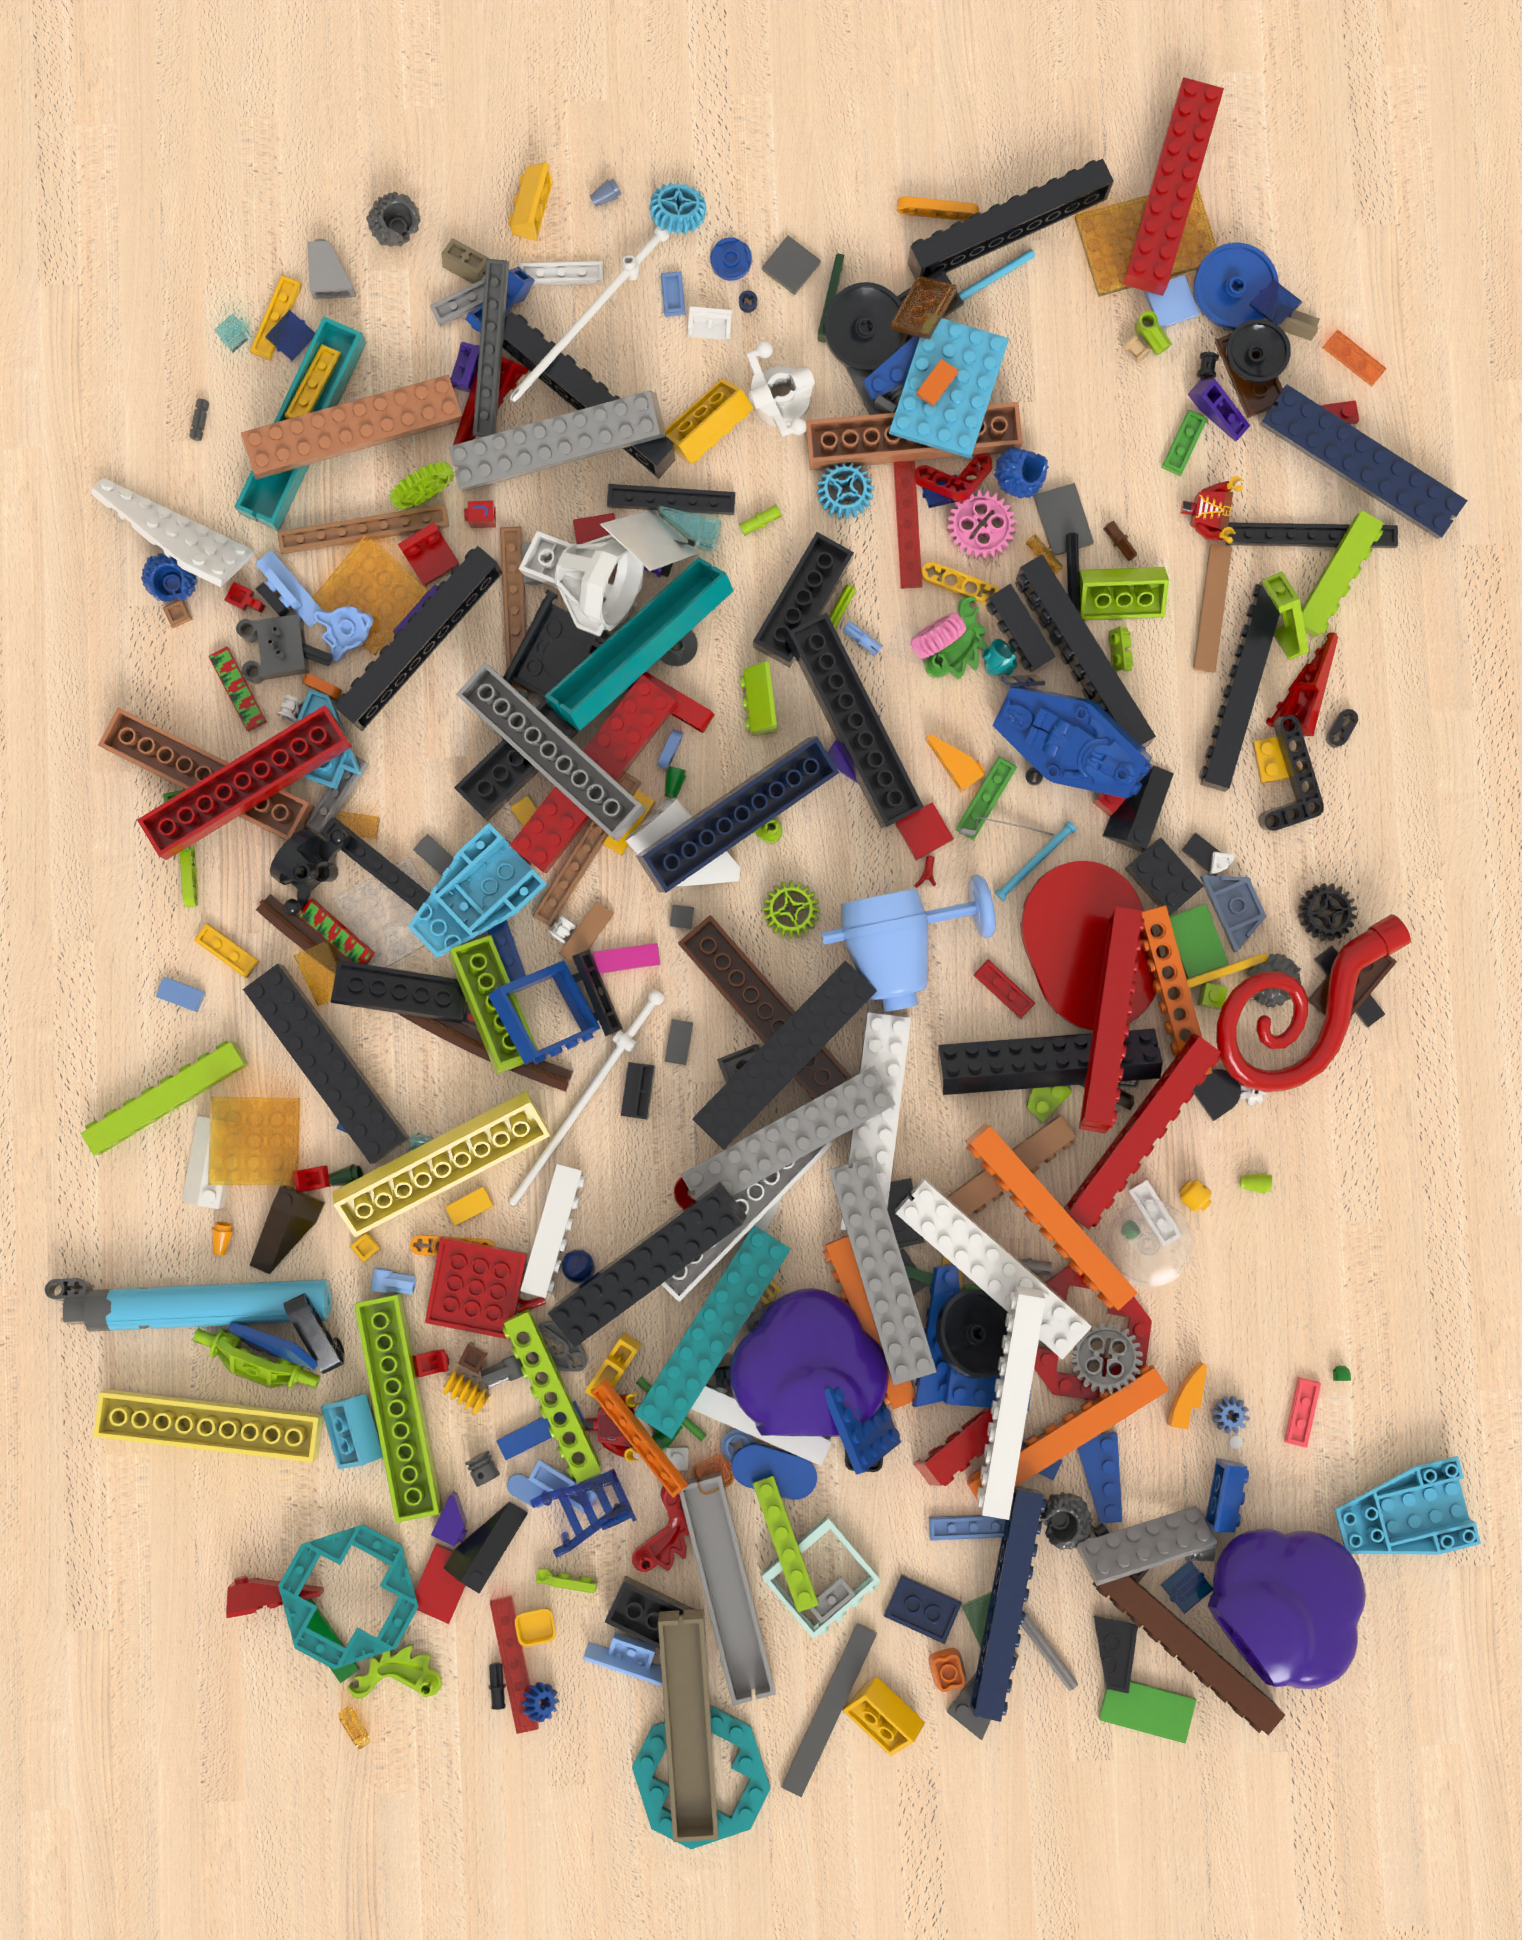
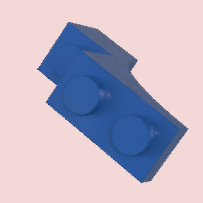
M520 267L509 270L505 317L510 313L514 304L525 301L535 281ZM483 304L469 312L465 319L474 330L480 333Z

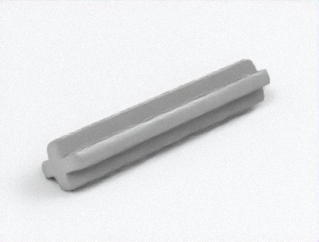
M1025 1613L1024 1623L1021 1626L1069 1691L1073 1690L1078 1686L1076 1679L1030 1616Z

